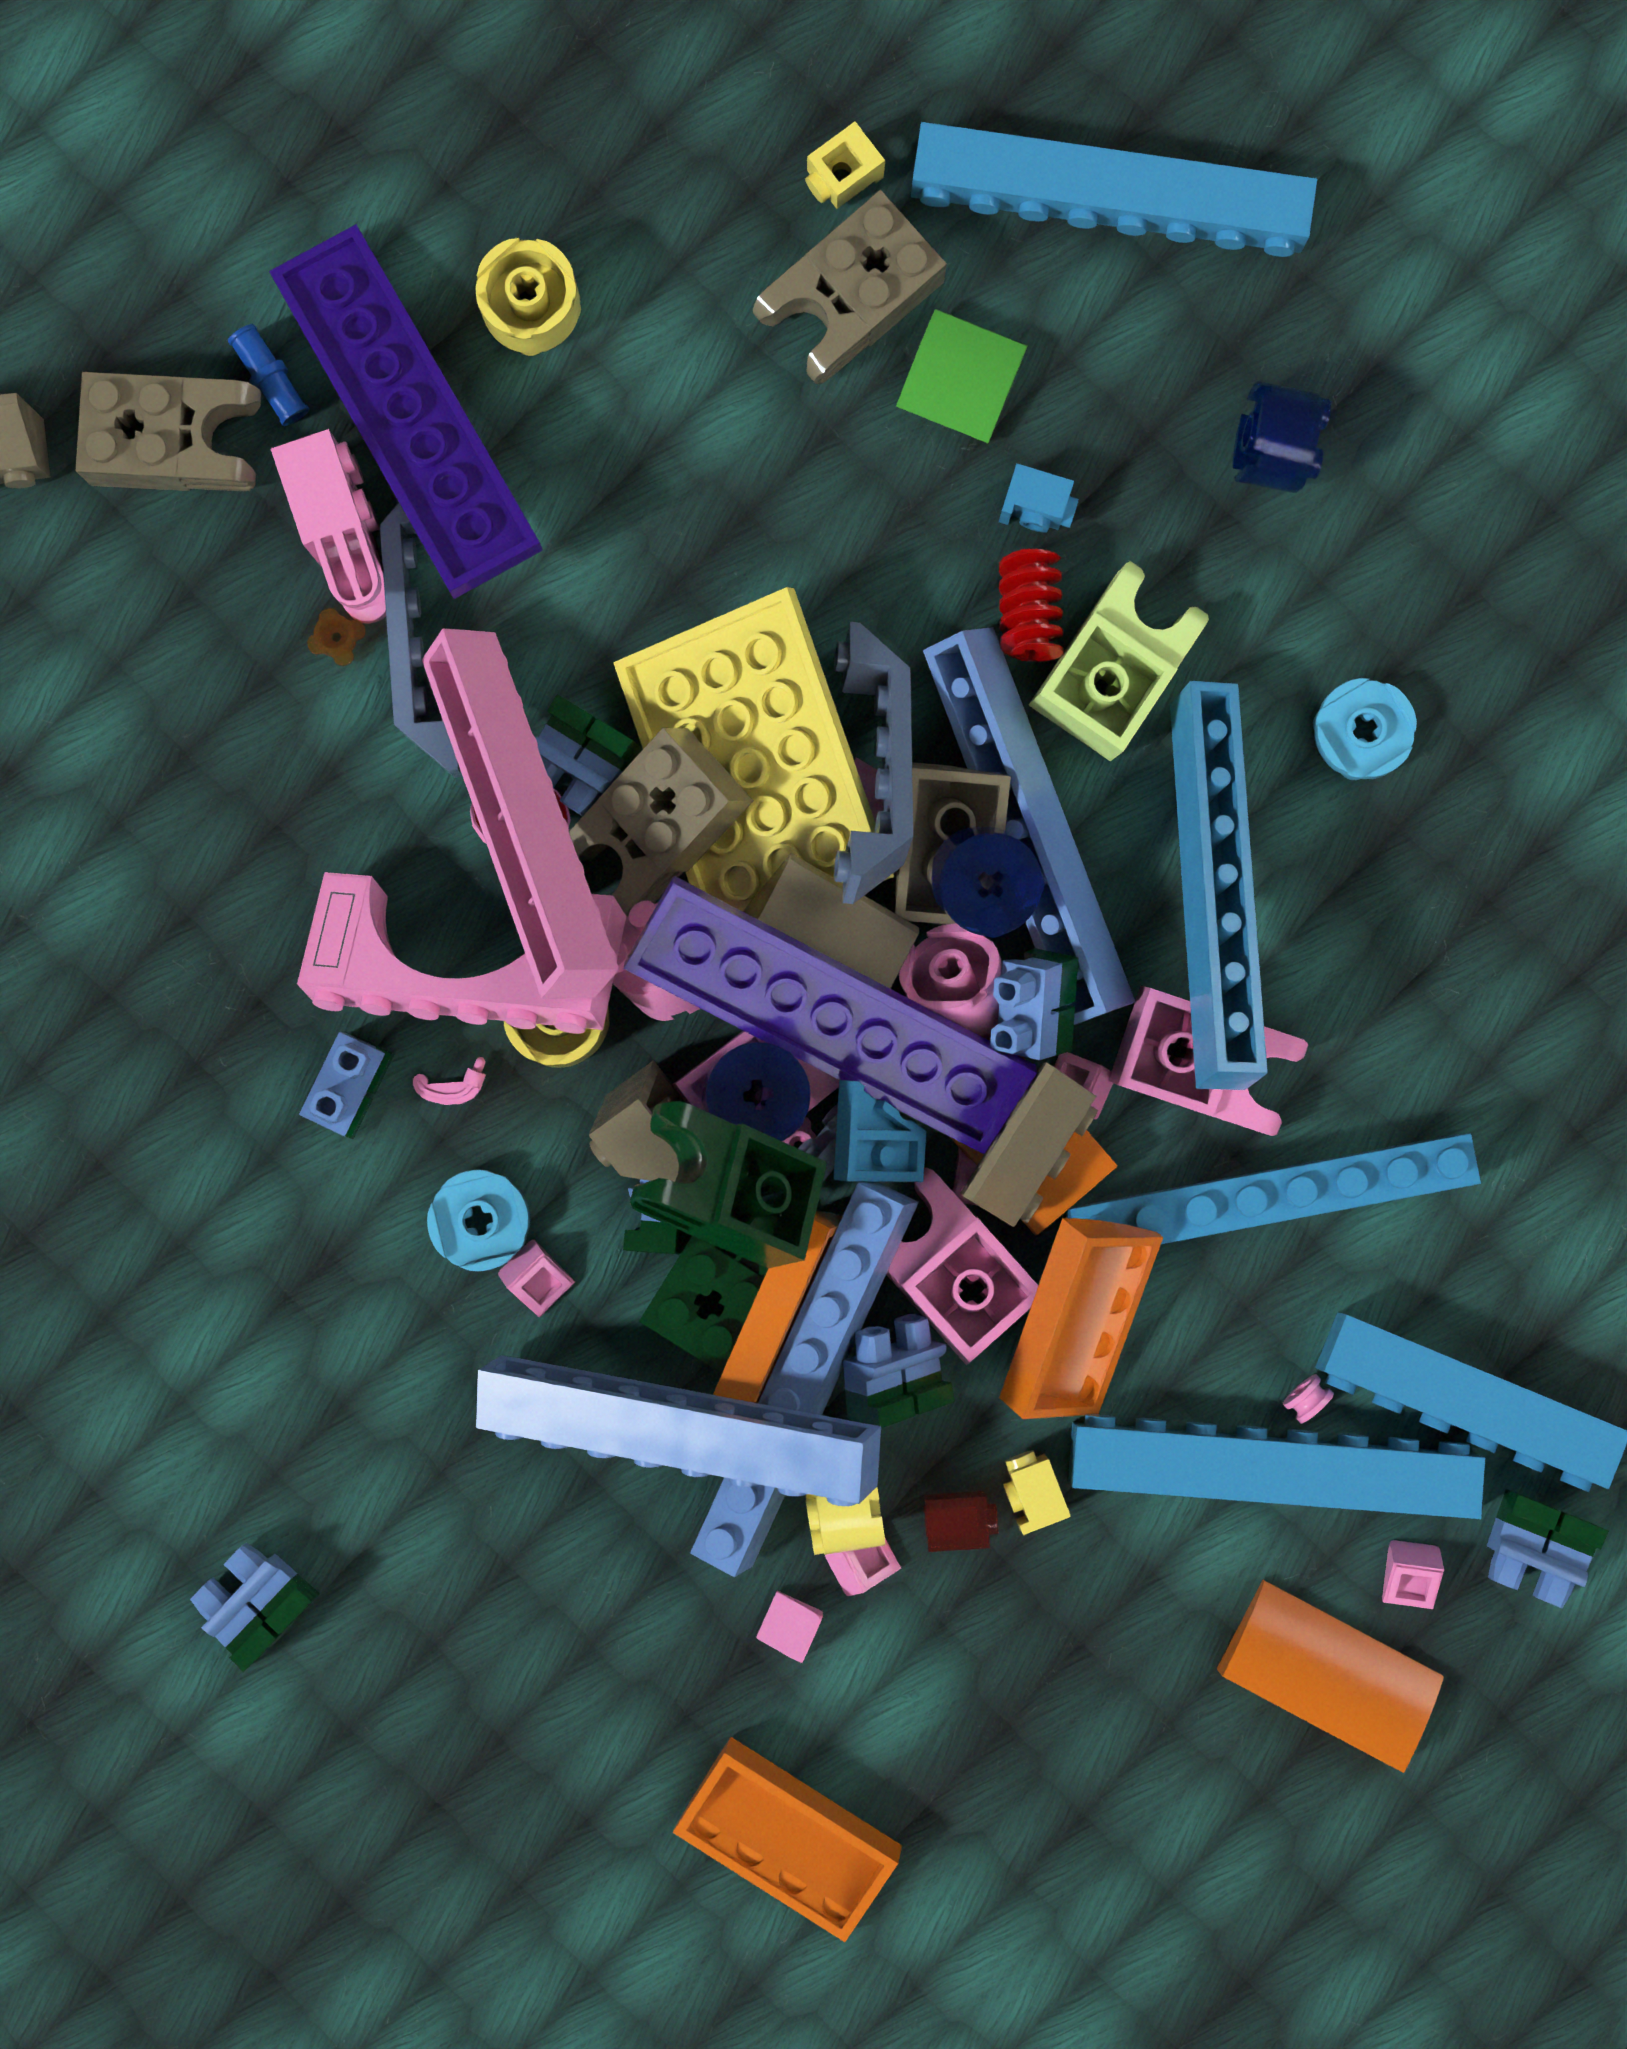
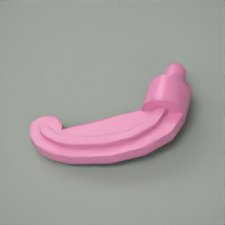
M478 1057L473 1069L467 1068L463 1082L428 1084V1078L424 1074H417L413 1078V1087L422 1098L444 1105L463 1104L474 1099L481 1090L486 1074L482 1073L486 1061L483 1057Z

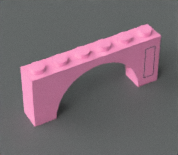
M324 872L297 985L308 995L316 1007L328 1011H341L343 1006L360 1007L367 1013L380 1016L389 1015L391 1010L403 1011L424 1020H436L439 1015L456 1016L463 1022L476 1025L486 1024L487 1019L500 1020L521 1029H533L536 1027V1024L554 1025L563 1032L573 1034L584 1033L585 1029L603 1030L614 976L595 998L541 999L526 954L496 971L470 978H441L421 973L408 967L394 955L386 928L388 896L374 878L365 875ZM592 894L594 902L599 908L600 918L610 946L616 954V960H618L626 915L614 896Z

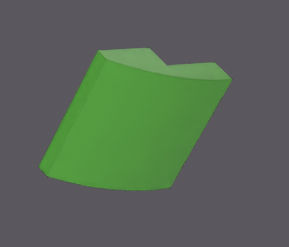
M935 309L896 407L989 443L1028 345Z

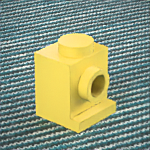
M854 121L807 156V171L810 175L805 178V181L812 194L820 203H824L829 199L835 208L838 209L874 181L877 183L884 178L885 159ZM845 169L850 174L843 180L838 181L833 173L836 170Z
M1031 1450L1005 1461L1012 1481L1003 1484L1013 1512L1024 1511L1025 1516L1016 1519L1023 1535L1071 1517L1050 1461L1045 1454L1036 1457L1034 1451Z

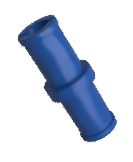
M246 325L228 338V343L234 348L251 374L249 382L262 391L279 417L282 426H288L297 422L309 412V407L307 404L305 405L286 376L288 368L282 360L275 359L255 325Z

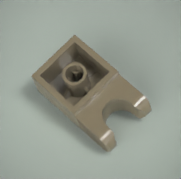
M880 189L757 297L753 307V314L762 324L772 327L795 313H810L822 320L827 328V332L821 342L808 355L806 369L807 375L815 384H822L834 376L868 345L872 346L940 287L945 280L947 263ZM869 264H880L884 267V272L881 273L876 268L868 272L866 268Z
M82 372L76 472L90 486L190 491V489L250 491L256 485V472L242 458L214 452L211 440L213 432L223 421L233 417L255 415L261 406V391L249 382L238 380ZM142 425L144 427L143 431H135V438L130 439L131 431L135 427Z
M662 728L569 831L579 861L593 860L609 846L618 853L622 860L623 874L619 886L611 896L615 897L627 917L635 904L646 900L655 903L665 892L674 876L679 877L683 872L689 871L754 800L688 728Z

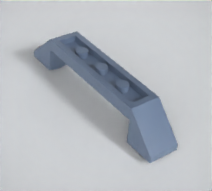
M399 503L380 524L394 725L454 778L463 777L444 722H420V717L428 716L425 686L418 687L417 667H424L422 663L424 647L422 637H414L413 618L421 617V601L418 587L411 588L410 568H417L418 558L415 539L407 538V534H416Z
M850 622L845 642L837 641L834 671L842 672V692L875 695L874 715L882 716V727H877L874 742L875 757L882 758V768L877 769L875 778V799L883 800V811H878L875 833L851 831L846 850H838L836 853L834 880L835 882H843V903L854 904L902 867L913 839L910 667L858 622Z

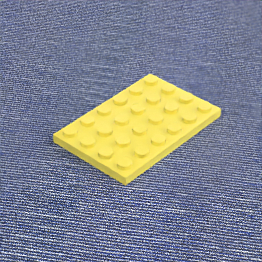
M783 588L613 662L643 749L662 728H688L754 800L689 871H685L689 884L743 911L790 853L834 878L836 853L838 850H846L851 831L875 833L876 823L794 588ZM891 874V875H890L888 878H886L885 880L890 879V878H893V877H894V874Z

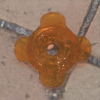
M328 608L319 614V621L314 628V635L308 638L307 645L313 654H325L334 658L337 665L347 666L353 662V650L357 641L364 638L366 629L360 620L354 619L349 621L339 615L335 609ZM334 633L341 634V639L337 642L332 640Z

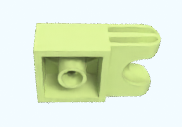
M1131 561L1127 562L1114 576L1063 652V656L1059 658L1029 703L1030 707L1109 761H1112L1125 750L1209 621L1207 613L1198 607H1190L1174 622L1172 627L1161 630L1146 626L1139 620L1134 602L1136 592L1143 582L1145 575L1143 570ZM1100 679L1108 684L1105 689V696L1100 694L1094 685Z

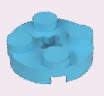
M1364 678L1350 680L1334 689L1324 699L1313 720L1314 740L1318 752L1329 767L1341 773L1349 780L1376 779L1387 775L1399 767L1411 752L1417 725L1416 715L1410 701L1397 687ZM1360 716L1365 722L1372 719L1376 722L1377 728L1372 732L1375 739L1373 742H1367L1364 738L1357 739L1353 731L1357 727L1354 721L1356 717Z
M488 1170L466 1171L448 1179L435 1195L427 1216L428 1233L435 1249L452 1264L469 1271L491 1270L509 1262L524 1247L530 1228V1211L523 1193L508 1177ZM477 1205L481 1206L483 1213L491 1212L493 1222L486 1225L487 1233L484 1235H478L476 1228H467L465 1224V1219L473 1216L472 1207Z

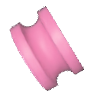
M1317 1374L1310 1376L1300 1383L1283 1402L1287 1409L1293 1408L1297 1411L1296 1419L1301 1424L1322 1410L1334 1395L1329 1388L1322 1389L1320 1387L1321 1379Z

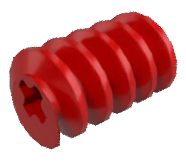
M1022 549L1006 555L999 562V574L1002 576V579L999 581V592L1003 596L999 603V611L1003 614L1000 618V630L1003 633L1000 638V649L1004 654L1021 661L1039 662L1055 660L1063 656L1062 646L1049 643L1063 637V628L1058 625L1049 624L1060 620L1063 616L1061 608L1048 605L1062 599V590L1049 586L1057 584L1062 580V572L1060 570L1048 567L1058 563L1061 559L1057 553L1044 549Z

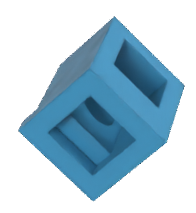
M1016 463L999 522L1008 525L1010 517L1014 516L1020 518V525L1038 532H1048L1049 528L1058 530L1060 525L1070 528L1079 500L1070 496L1074 481Z

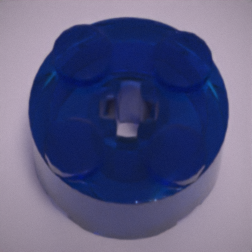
M1257 381L1246 399L1256 401L1253 411L1249 415L1241 414L1233 451V469L1242 471L1234 479L1239 483L1297 493L1304 488L1307 478L1316 479L1320 473L1323 462V449L1317 448L1320 429L1324 430L1329 421L1331 401L1321 398L1315 392Z
M971 827L959 830L944 841L933 859L932 889L936 902L955 923L977 935L995 938L1017 929L1034 913L1044 891V878L1033 852L1020 840L999 828ZM984 871L992 875L991 878L994 881L989 889L983 887L982 883L978 880L979 875Z
M748 1043L728 1050L714 1062L703 1083L702 1103L706 1112L735 1125L745 1124L783 1141L803 1124L810 1105V1085L805 1070L791 1052L769 1043ZM752 1080H757L759 1088H767L768 1098L761 1100V1109L755 1110L753 1102H745L743 1098V1092L751 1089Z

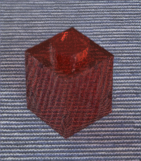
M984 1491L923 1495L928 1552L990 1548L989 1535L998 1534L996 1503L987 1504V1496Z

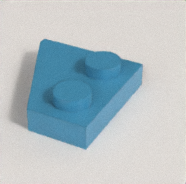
M839 1080L834 1180L856 1182H923L926 1130L912 1120L903 1119L899 1111L886 1101L876 1100L864 1091L865 1086L859 1081Z

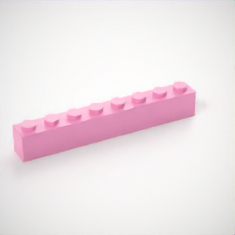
M443 628L422 658V663L541 999L595 998L619 971L616 954L610 946L603 927L599 908L592 897L584 875L583 865L578 859L569 834L568 824L563 818L553 791L552 781L546 772L539 753L537 740L532 734L525 715L522 699L517 693L508 669L507 658L502 652L495 632Z

